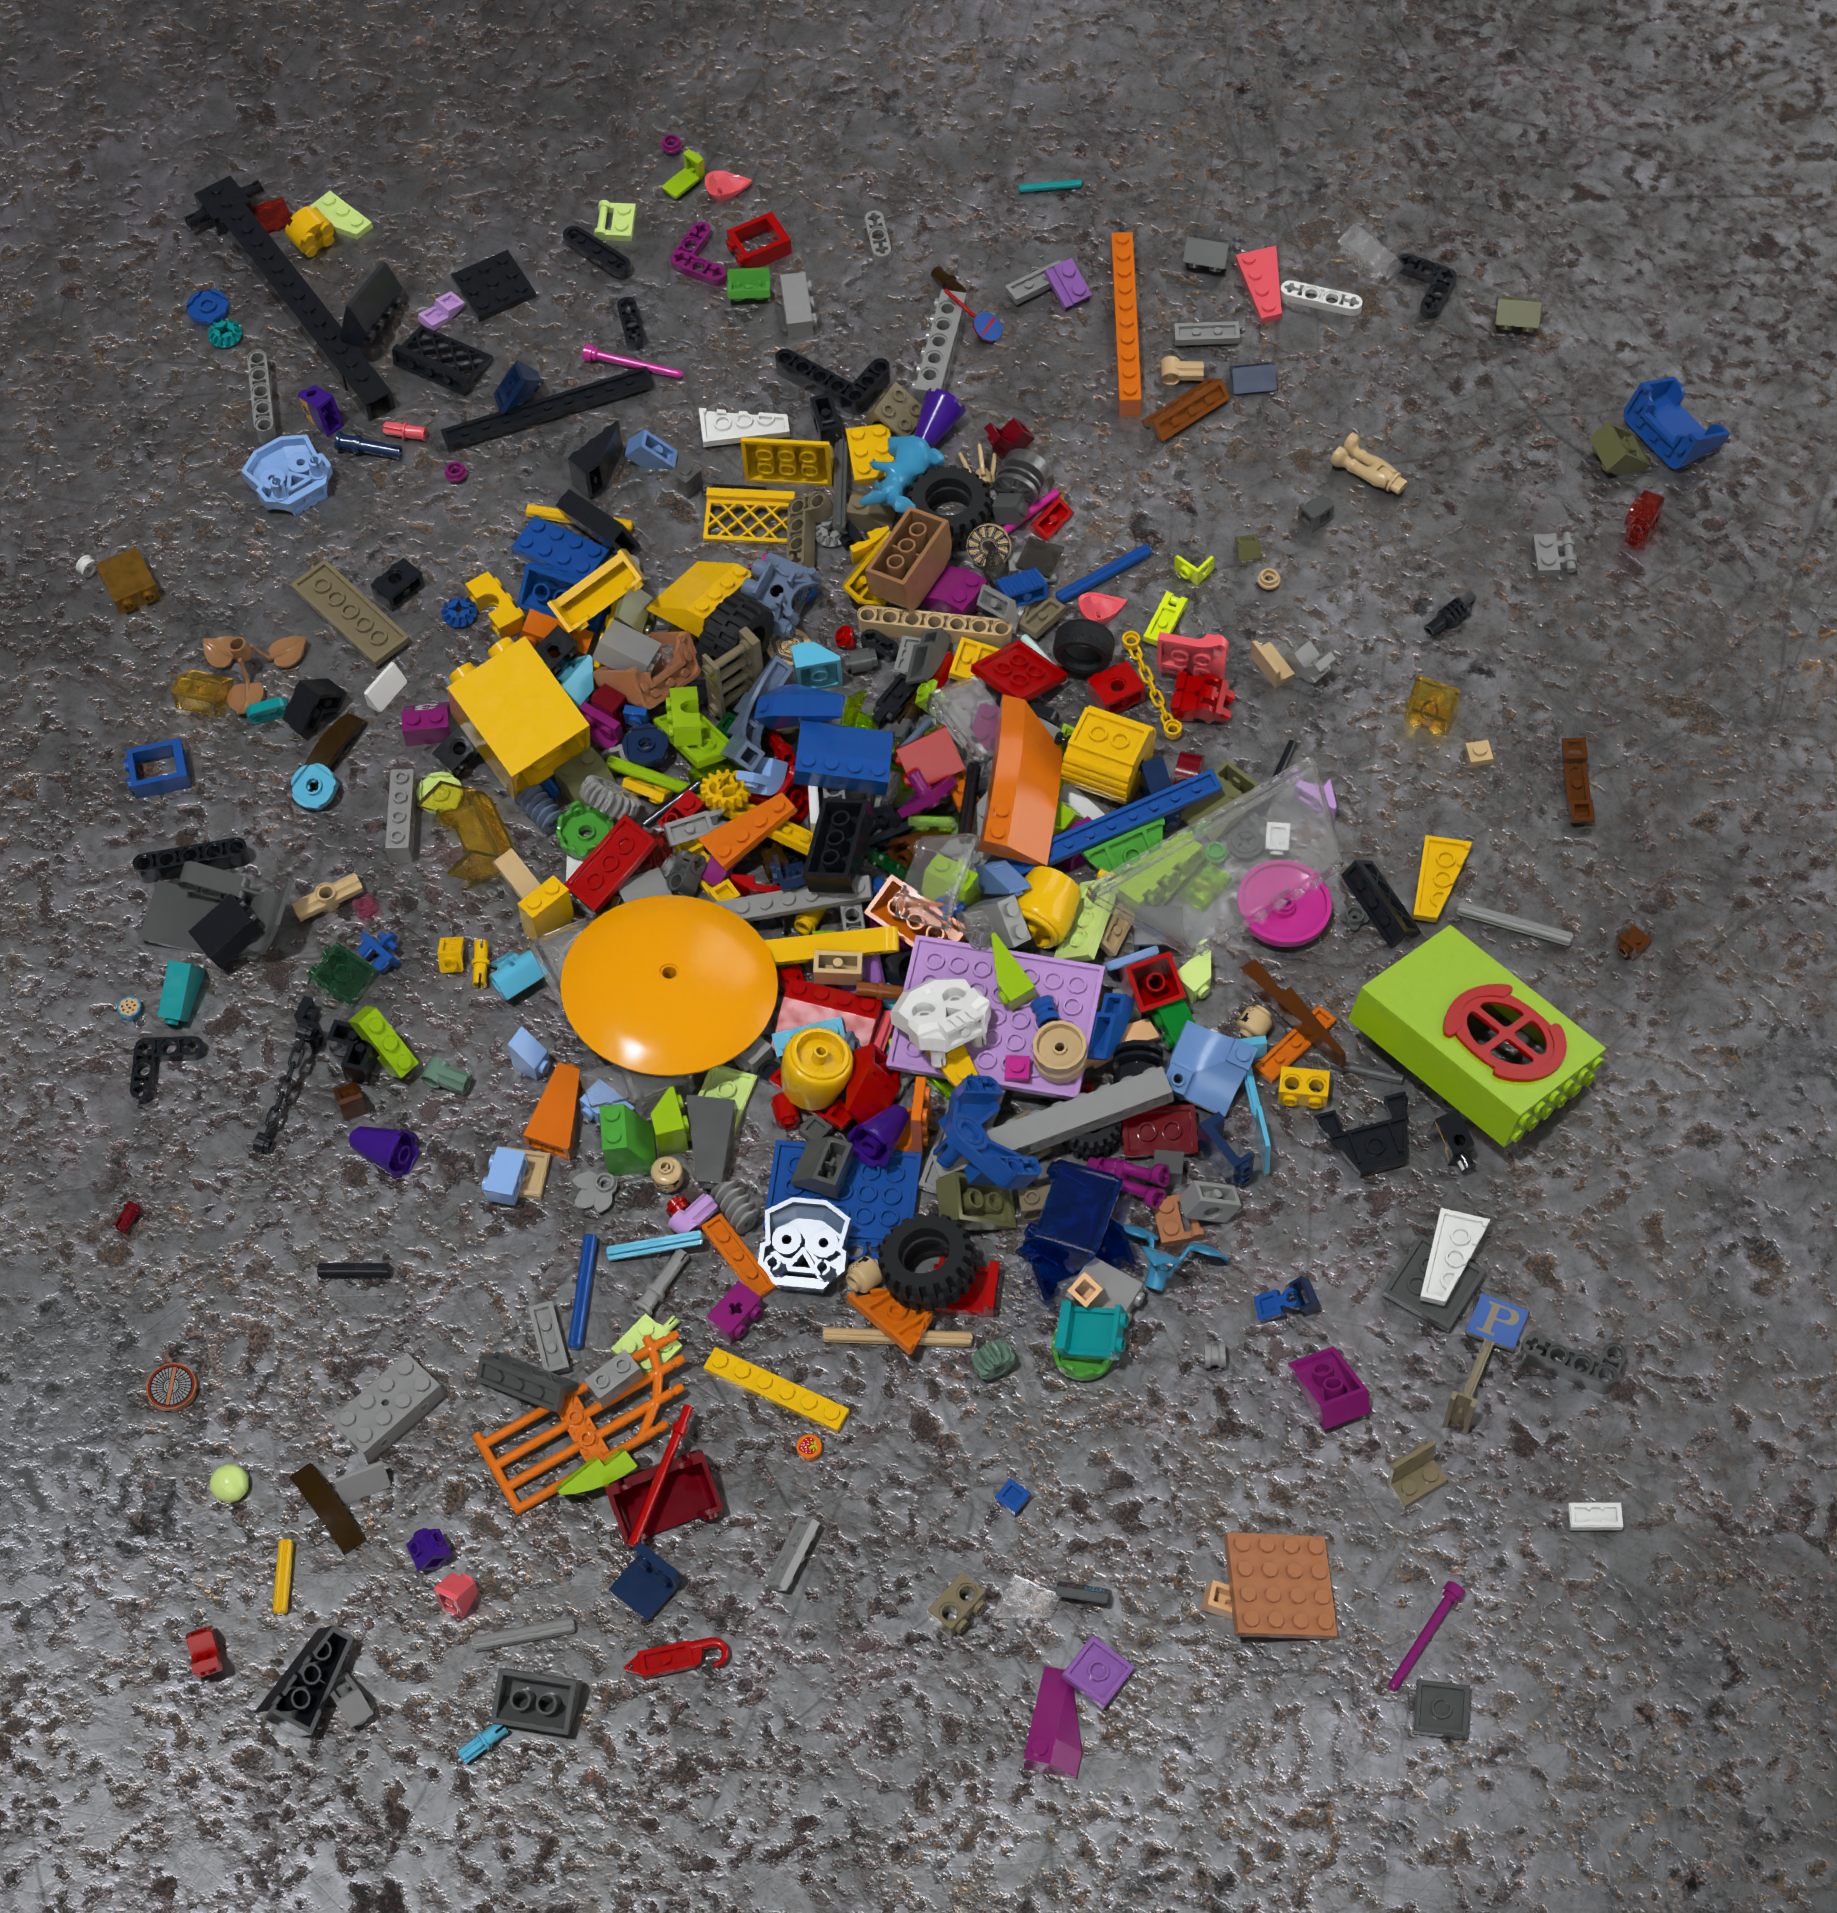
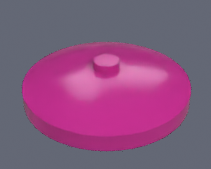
M1271 861L1253 868L1243 878L1236 897V908L1244 927L1259 940L1274 946L1295 947L1314 940L1323 932L1330 918L1332 901L1329 890L1323 880L1309 868L1289 861Z

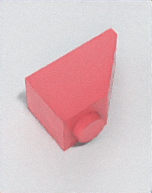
M453 1572L438 1583L433 1590L441 1609L463 1619L479 1592L472 1577L463 1573L457 1575Z

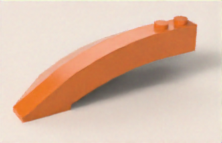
M1003 694L994 736L992 769L978 851L1047 867L1059 797L1063 751L1059 745L1054 743L1053 737L1026 700Z

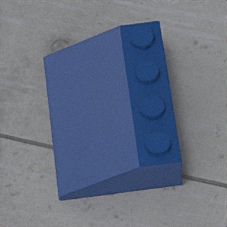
M801 720L793 784L886 796L893 732Z

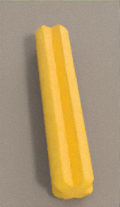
M281 1539L278 1543L272 1608L276 1615H285L288 1612L294 1546L290 1539Z

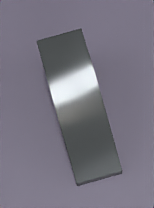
M942 627L923 631L920 644H914L905 681L907 685L926 682L939 669L951 640V636Z

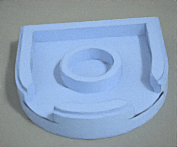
M1157 945L1102 964L1105 966V971L1108 972L1156 956L1159 950Z

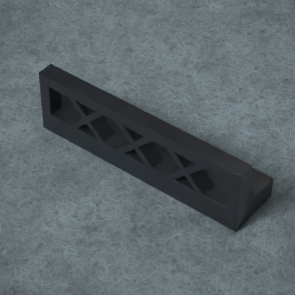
M1355 860L1341 874L1389 947H1396L1405 936L1417 937L1421 933V930L1373 861Z

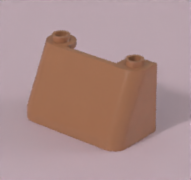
M689 631L651 632L647 636L662 643L659 650L662 656L657 666L655 665L651 675L649 672L639 673L638 667H630L627 670H612L608 666H602L592 672L598 687L601 688L605 683L627 697L628 703L647 709L654 708L664 701L665 697L670 696L669 688L684 687L697 678L701 672L696 659L697 651Z

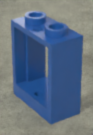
M181 738L126 749L127 759H123L126 773L129 772L130 774L126 781L129 791L134 792L136 799L191 788L186 754ZM174 756L176 773L138 781L137 763Z

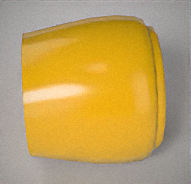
M1045 866L1034 867L1025 877L1030 883L1031 888L1024 889V894L1015 897L1030 936L1036 942V947L1047 949L1058 946L1069 934L1080 904L1081 890L1069 876L1061 871Z
M820 1027L804 1029L791 1037L783 1051L781 1085L784 1095L792 1104L801 1109L811 1111L821 1110L833 1104L847 1085L853 1068L854 1058L852 1051L843 1037L832 1030Z

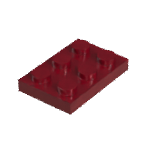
M1194 1104L1159 1106L1121 1120L1124 1159L1154 1157L1155 1149L1184 1152V1155L1198 1154Z

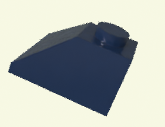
M519 360L514 362L493 393L500 413L505 414L529 399L533 392L538 391L542 380L537 370Z

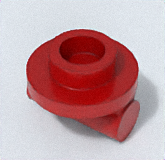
M848 625L841 626L835 634L836 644L840 647H846L848 650L855 649L853 628Z

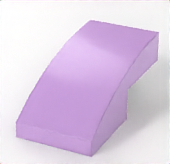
M450 291L436 298L433 307L419 313L418 321L425 327L436 330L450 321L465 306V302Z

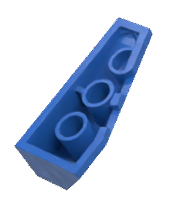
M795 683L778 686L758 698L754 719L769 729L776 730L799 726L801 720L821 722L842 718L845 696Z

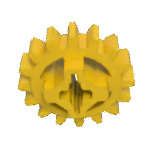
M726 769L725 773L716 770V775L709 773L708 779H702L703 784L700 785L701 800L705 801L707 807L713 805V810L720 807L722 812H725L726 808L734 811V806L743 807V802L749 801L748 796H751V793H749L750 787L744 786V781L736 780L737 770L733 773H729V769Z

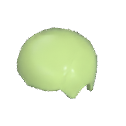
M226 1464L220 1466L211 1476V1493L220 1502L230 1504L239 1501L249 1490L250 1477L238 1465Z

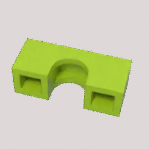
M697 686L669 688L670 697H665L669 738L674 739V747L702 745Z
M365 1006L348 1021L361 1039L368 1041L379 1053L377 1059L390 1076L402 1078L419 1063L376 1007Z

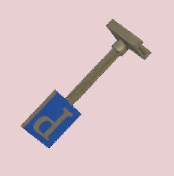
M1481 1293L1465 1334L1482 1340L1483 1344L1463 1393L1453 1390L1442 1426L1448 1427L1449 1422H1453L1463 1426L1462 1433L1467 1435L1478 1399L1472 1397L1493 1346H1498L1511 1352L1514 1351L1529 1310Z

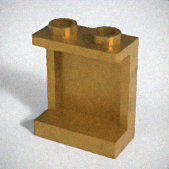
M137 547L95 564L99 576L114 601L119 614L132 611L139 606L160 598L156 583Z

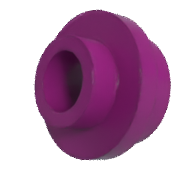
M669 134L663 138L661 147L665 153L675 154L681 150L682 142L678 136Z
M457 461L449 463L445 469V477L450 482H460L467 475L465 466Z

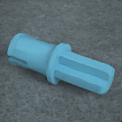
M494 1723L482 1733L477 1732L474 1739L457 1751L459 1758L466 1764L484 1750L489 1751L492 1744L508 1734L506 1727L495 1733L503 1725Z

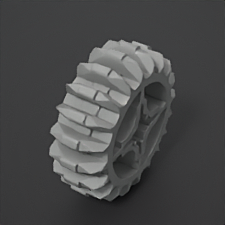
M589 775L580 787L579 794L584 802L617 820H620L624 814L633 820L640 810L641 802L635 794L603 777Z

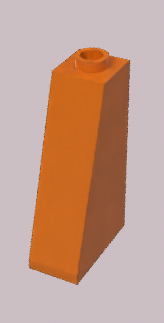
M557 1063L523 1134L527 1147L551 1153V1155L569 1161L573 1157L580 1106L579 1099L581 1098L583 1084L581 1070L577 1066L570 1063Z

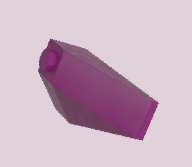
M1045 1666L1026 1744L1024 1769L1077 1779L1082 1752L1073 1687L1060 1678L1065 1670Z

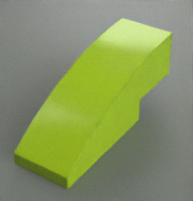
M621 1447L603 1462L594 1455L555 1486L560 1495L590 1491L623 1477L635 1469L637 1465L626 1450Z

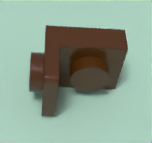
M1633 925L1624 935L1620 933L1617 936L1614 948H1616L1621 956L1627 957L1633 962L1651 945L1652 939Z

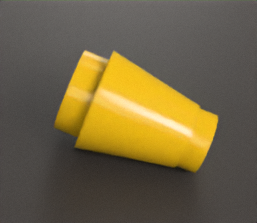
M826 909L803 912L797 915L794 922L796 930L803 935H809L812 931H815Z

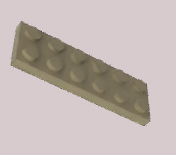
M326 559L290 584L291 589L375 667H378L411 642L410 637Z

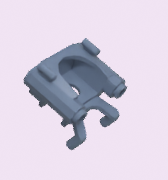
M769 552L765 560L759 558L755 560L751 568V575L757 578L754 580L747 577L742 584L741 593L771 609L775 618L773 634L782 638H791L794 634L795 626L800 621L799 616L792 609V601L801 589L806 587L811 589L818 588L822 576L813 567L808 568ZM774 586H781L784 589L783 594L780 593L778 597H773L770 591Z

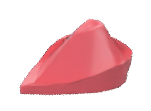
M712 171L705 177V188L712 200L724 202L746 189L753 180L726 171Z
M1088 592L1078 598V607L1083 619L1093 620L1104 625L1122 610L1128 600L1101 593Z

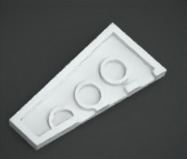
M699 408L703 447L741 443V437L766 439L790 437L787 414L759 412L758 415L748 414V411L726 413V410L722 409L712 412L707 411L706 408Z
M1441 1208L1421 1291V1301L1445 1306L1486 1231L1490 1219Z

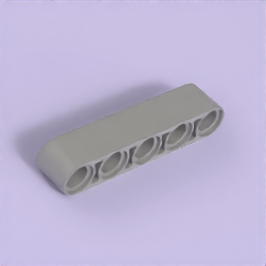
M255 349L247 355L253 422L259 442L265 445L277 438L269 363L266 353L263 350Z

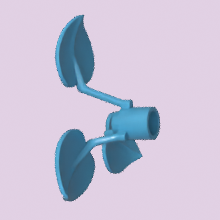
M1118 1224L1115 1229H1122L1134 1236L1145 1238L1149 1242V1247L1141 1246V1250L1149 1258L1148 1273L1144 1285L1159 1291H1163L1167 1277L1172 1278L1173 1272L1189 1252H1199L1221 1257L1227 1264L1230 1261L1227 1256L1217 1249L1195 1242H1189V1246H1187L1179 1258H1176L1173 1255L1155 1249L1154 1239L1158 1240L1159 1236L1146 1228ZM1164 1263H1171L1174 1265L1170 1268V1270H1167L1169 1266Z

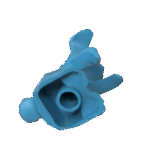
M913 435L888 438L889 454L894 457V461L878 462L873 459L870 462V466L874 470L885 472L886 478L882 482L875 481L874 488L876 490L864 495L859 501L860 505L871 506L881 503L883 506L893 507L899 513H905L909 506L916 508L915 504L908 497L903 496V493L915 482L919 475H925V471L933 466L944 465L945 456L936 448H931L925 439Z

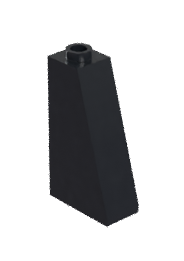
M570 489L555 505L564 517L616 555L620 549H626L630 555H633L641 546L622 523Z

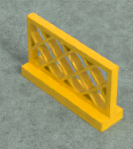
M707 487L703 531L704 542L787 545V538H777L774 533L781 527L787 531L786 523L788 516L781 520L776 513L781 509L788 510L790 501L796 498L795 491ZM711 506H721L725 511L715 517L711 513ZM737 507H743L747 511L739 518L732 513ZM759 508H765L768 514L759 519L754 512ZM729 515L734 522L725 528L720 520ZM751 516L756 523L747 529L742 521ZM773 517L778 524L769 530L764 522ZM715 524L723 530L718 535H709V529ZM737 525L745 531L740 536H733L730 533ZM759 526L767 532L762 537H755L752 534Z

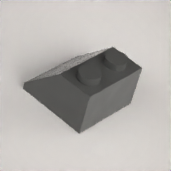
M1195 234L1189 235L1186 240L1183 262L1188 263V267L1200 269V266L1203 265L1209 266V271L1221 272V269H1226L1228 266L1234 241Z

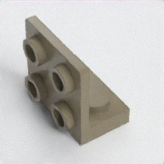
M894 382L883 391L862 421L868 426L874 421H881L898 437L909 436L917 426L922 404L897 382Z
M1434 1440L1428 1443L1425 1441L1419 1443L1414 1447L1413 1452L1406 1456L1402 1454L1391 1462L1387 1486L1404 1509L1446 1485L1448 1482L1447 1477L1433 1460L1437 1445Z

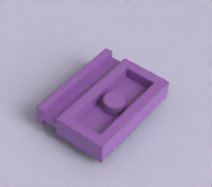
M1072 258L1044 271V275L1063 310L1091 297L1092 294Z

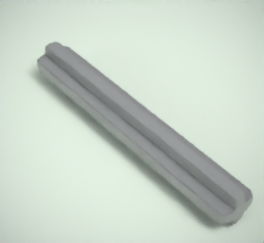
M570 1617L471 1637L472 1649L477 1652L574 1633V1620Z

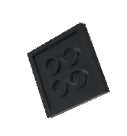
M508 250L451 274L452 281L479 322L536 297L535 290Z

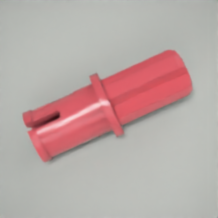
M385 422L383 424V433L400 436L404 440L412 438L425 441L427 428L408 425V422H404V424Z

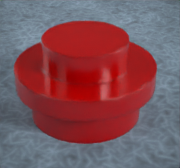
M678 1196L673 1197L667 1203L666 1213L669 1216H673L678 1210L688 1208L687 1198L685 1196L680 1198Z

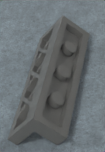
M500 1352L479 1358L476 1381L554 1412L563 1411L566 1393L578 1390V1382Z

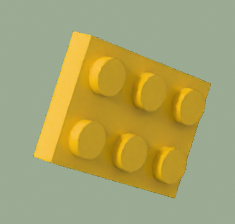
M884 424L846 429L855 486L875 483L876 480L882 482L886 478L885 472L874 470L870 466V462L873 459L878 462L894 461V457L889 454L888 438L891 437L890 429Z

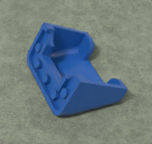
M1675 377L1640 383L1625 407L1623 417L1633 431L1670 468L1679 469L1723 445L1731 433L1721 424L1711 425L1706 431L1680 405L1685 391L1682 384Z

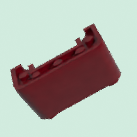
M697 1449L673 1458L641 1536V1543L646 1544L645 1539L650 1535L697 1517H704L705 1521L719 1516L718 1511L723 1510L702 1450ZM660 1463L621 1477L603 1486L625 1546H628V1540Z

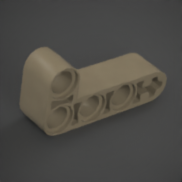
M816 491L796 497L788 505L786 559L808 568H814L816 522L833 516V503L823 492Z

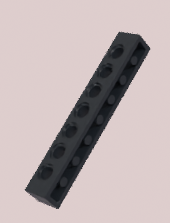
M557 625L534 649L554 677H556L563 669L561 666L567 660L571 662L577 656L578 642ZM555 650L560 653V656L551 658L548 654ZM459 725L432 752V759L446 772L455 776L457 773L459 775L462 774L468 767L467 763L473 757L477 758L480 753ZM457 747H463L466 749V752L462 755H457L454 753V750Z

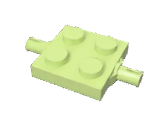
M645 1313L611 1348V1352L616 1356L625 1349L631 1355L645 1347L642 1341L645 1336L651 1335L655 1341L662 1336H666L680 1321L672 1315L664 1325H661ZM676 1340L658 1350L661 1365L671 1361L683 1349L681 1343ZM649 1356L637 1362L642 1375L652 1370Z

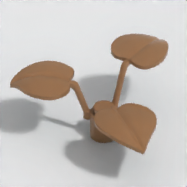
M222 636L203 639L204 654L211 666L218 669L226 668L232 663L233 659H236L240 664L245 684L241 683L233 686L227 694V703L237 714H246V708L249 705L261 702L264 698L263 686L259 682L250 684V679L244 662L251 658L252 651L269 661L274 660L277 667L288 668L299 662L306 645L305 636L282 638L269 646L268 652L271 655L269 656L255 648L253 644L248 645L243 637Z

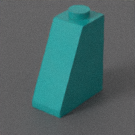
M168 960L157 1015L158 1017L165 1018L164 1023L179 1025V1021L188 1022L205 974V968L189 963Z

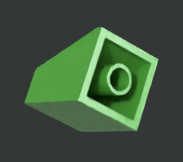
M625 1104L599 1106L602 1151L607 1173L613 1176L651 1172V1167L656 1161L653 1125Z

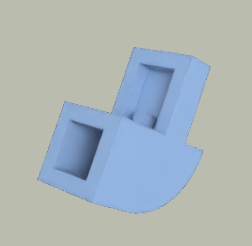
M762 757L753 772L737 770L736 780L744 781V786L750 787L749 793L773 795L778 792L784 783L788 762Z

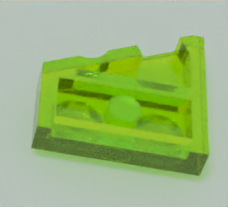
M911 815L908 816V825L915 826V830L927 831L929 826L938 827V831H952V827H958L960 816Z

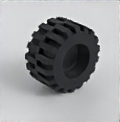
M1121 1121L1105 1126L1096 1133H1086L1061 1143L1063 1146L1066 1145V1151L1068 1153L1073 1152V1157L1077 1159L1080 1156L1083 1157L1084 1161H1088L1090 1157L1098 1159L1099 1156L1106 1158L1109 1155V1151L1113 1153L1116 1145L1120 1142Z

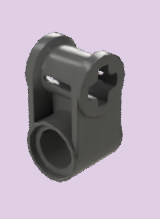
M681 850L677 854L671 873L667 878L668 889L682 896H693L706 868V858L701 854L694 855L689 850Z

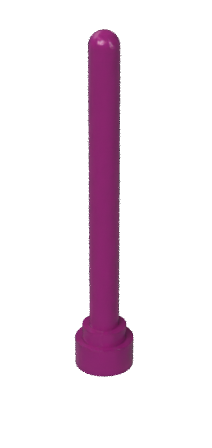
M1447 1581L1443 1587V1594L1441 1595L1443 1599L1389 1681L1388 1688L1395 1691L1399 1688L1450 1606L1461 1601L1465 1590L1457 1583Z

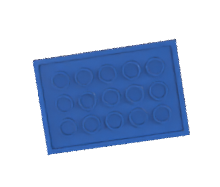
M776 1140L765 1210L791 1197L827 1200L851 1218L852 1226L849 1239L883 1240L886 1234H891L890 1229L896 1224L899 1226L902 1224L903 1219L915 1217L922 1153L894 1151L890 1161L884 1167L875 1165L874 1168L865 1165L854 1156L839 1195L835 1199L791 1185V1179L807 1143ZM765 1215L763 1222V1232H765Z

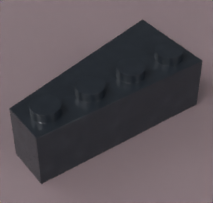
M334 1626L318 1628L254 1713L297 1737L312 1735L354 1637Z

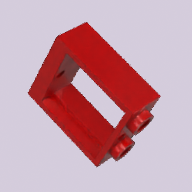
M773 212L727 230L728 239L725 241L726 246L730 252H734L738 265L743 266V268H759L792 254L791 239ZM768 231L774 242L747 253L741 242Z

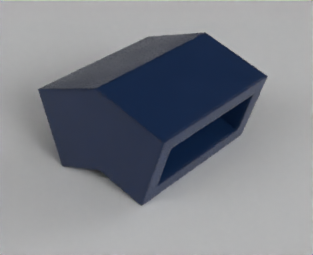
M1300 1276L1289 1283L1290 1288H1294L1298 1292L1293 1295L1295 1300L1300 1302L1299 1309L1304 1313L1305 1317L1320 1312L1321 1305L1309 1278ZM1301 1290L1305 1291L1309 1302L1306 1304L1300 1292Z

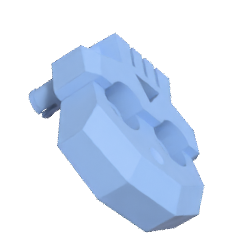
M307 434L280 436L253 451L241 473L245 482L257 493L259 501L267 511L282 509L292 512L295 517L302 513L303 510L309 509L310 506L318 504V501L321 502L328 498V481L333 471L330 462L322 453H316Z

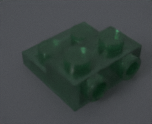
M336 941L332 948L327 946L320 956L323 960L319 966L314 964L309 970L307 976L310 978L307 984L326 997L329 994L346 1007H349L376 968Z

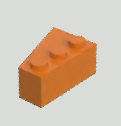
M530 609L519 639L525 636L533 648H535L557 625L566 632L567 630L559 619ZM584 629L579 633L577 630L568 633L578 642V654L576 657L586 655L594 632ZM553 650L549 652L548 656L557 658L560 656V653Z

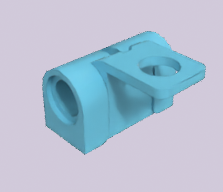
M527 950L520 956L514 952H507L490 963L491 967L498 969L489 975L490 981L500 998L504 1000L512 998L547 975L531 950Z

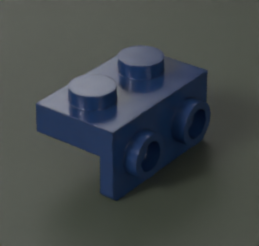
M777 854L772 855L774 862L769 864L774 884L779 883L781 890L788 888L797 890L804 887L806 883L802 877L804 870L803 861L780 866Z

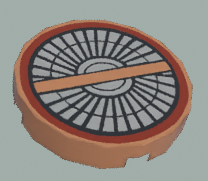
M169 1363L157 1368L150 1375L146 1384V1394L151 1404L158 1410L178 1412L188 1407L195 1399L198 1382L192 1370L187 1366L179 1363Z

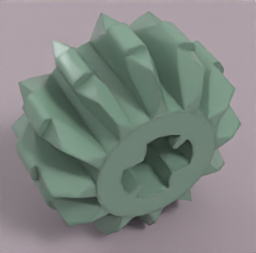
M996 1339L994 1342L989 1341L988 1344L982 1345L971 1358L977 1375L987 1381L994 1377L997 1379L1000 1375L1005 1374L1016 1362L1011 1346L1005 1340Z

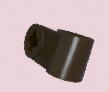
M766 837L758 844L759 857L768 880L771 881L773 876L769 863L774 862L772 855L777 854L780 866L789 864V861L780 843Z

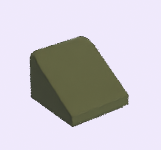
M1256 534L1235 537L1239 560L1259 559L1261 557L1260 541Z

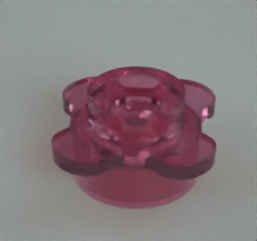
M366 894L359 900L355 899L351 903L352 908H355L357 911V917L360 919L372 917L379 909L378 905L374 904V898L371 894Z

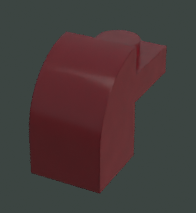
M1014 417L1001 429L991 422L984 427L988 433V441L1000 457H1006L1008 452L1013 449H1025L1035 439L1026 425Z
M1181 751L1175 768L1173 785L1202 773L1205 755Z

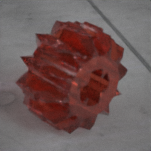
M654 828L652 833L648 834L659 843L641 863L642 867L649 864L651 870L654 865H658L661 868L662 862L673 853V848L669 846L664 831L657 834Z

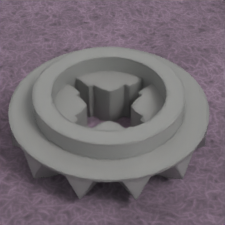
M833 518L818 522L815 528V539L823 546L836 547L842 544L839 538L848 532L846 529H842V532L835 530L829 536L828 530L831 529L833 524Z

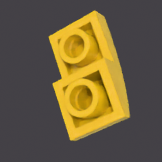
M889 526L875 528L867 532L868 540L860 541L850 546V559L853 565H857L890 530Z

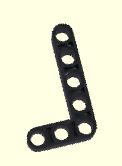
M781 349L775 354L776 371L779 376L816 396L831 393L835 406L851 415L862 414L890 383L891 379L890 364L884 358L873 360L860 376L851 383L792 350Z

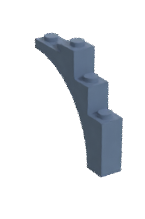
M776 655L772 656L751 689L744 693L733 709L738 716L727 730V733L732 735V737L720 753L738 767L753 772L765 754L760 744L764 725L754 719L758 698L778 686H783L794 669Z

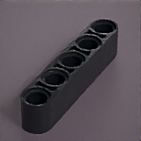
M240 837L142 853L133 859L132 864L141 882L152 883L158 882V880L164 881L180 878L186 861L192 860L193 862L227 870L247 865L251 856L245 840Z

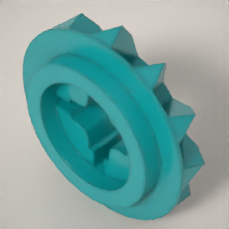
M221 318L219 323L213 322V326L208 328L209 341L216 347L226 348L233 346L242 336V329L238 322H233L230 318L227 321ZM225 329H228V332H225L223 335H221V332H224Z

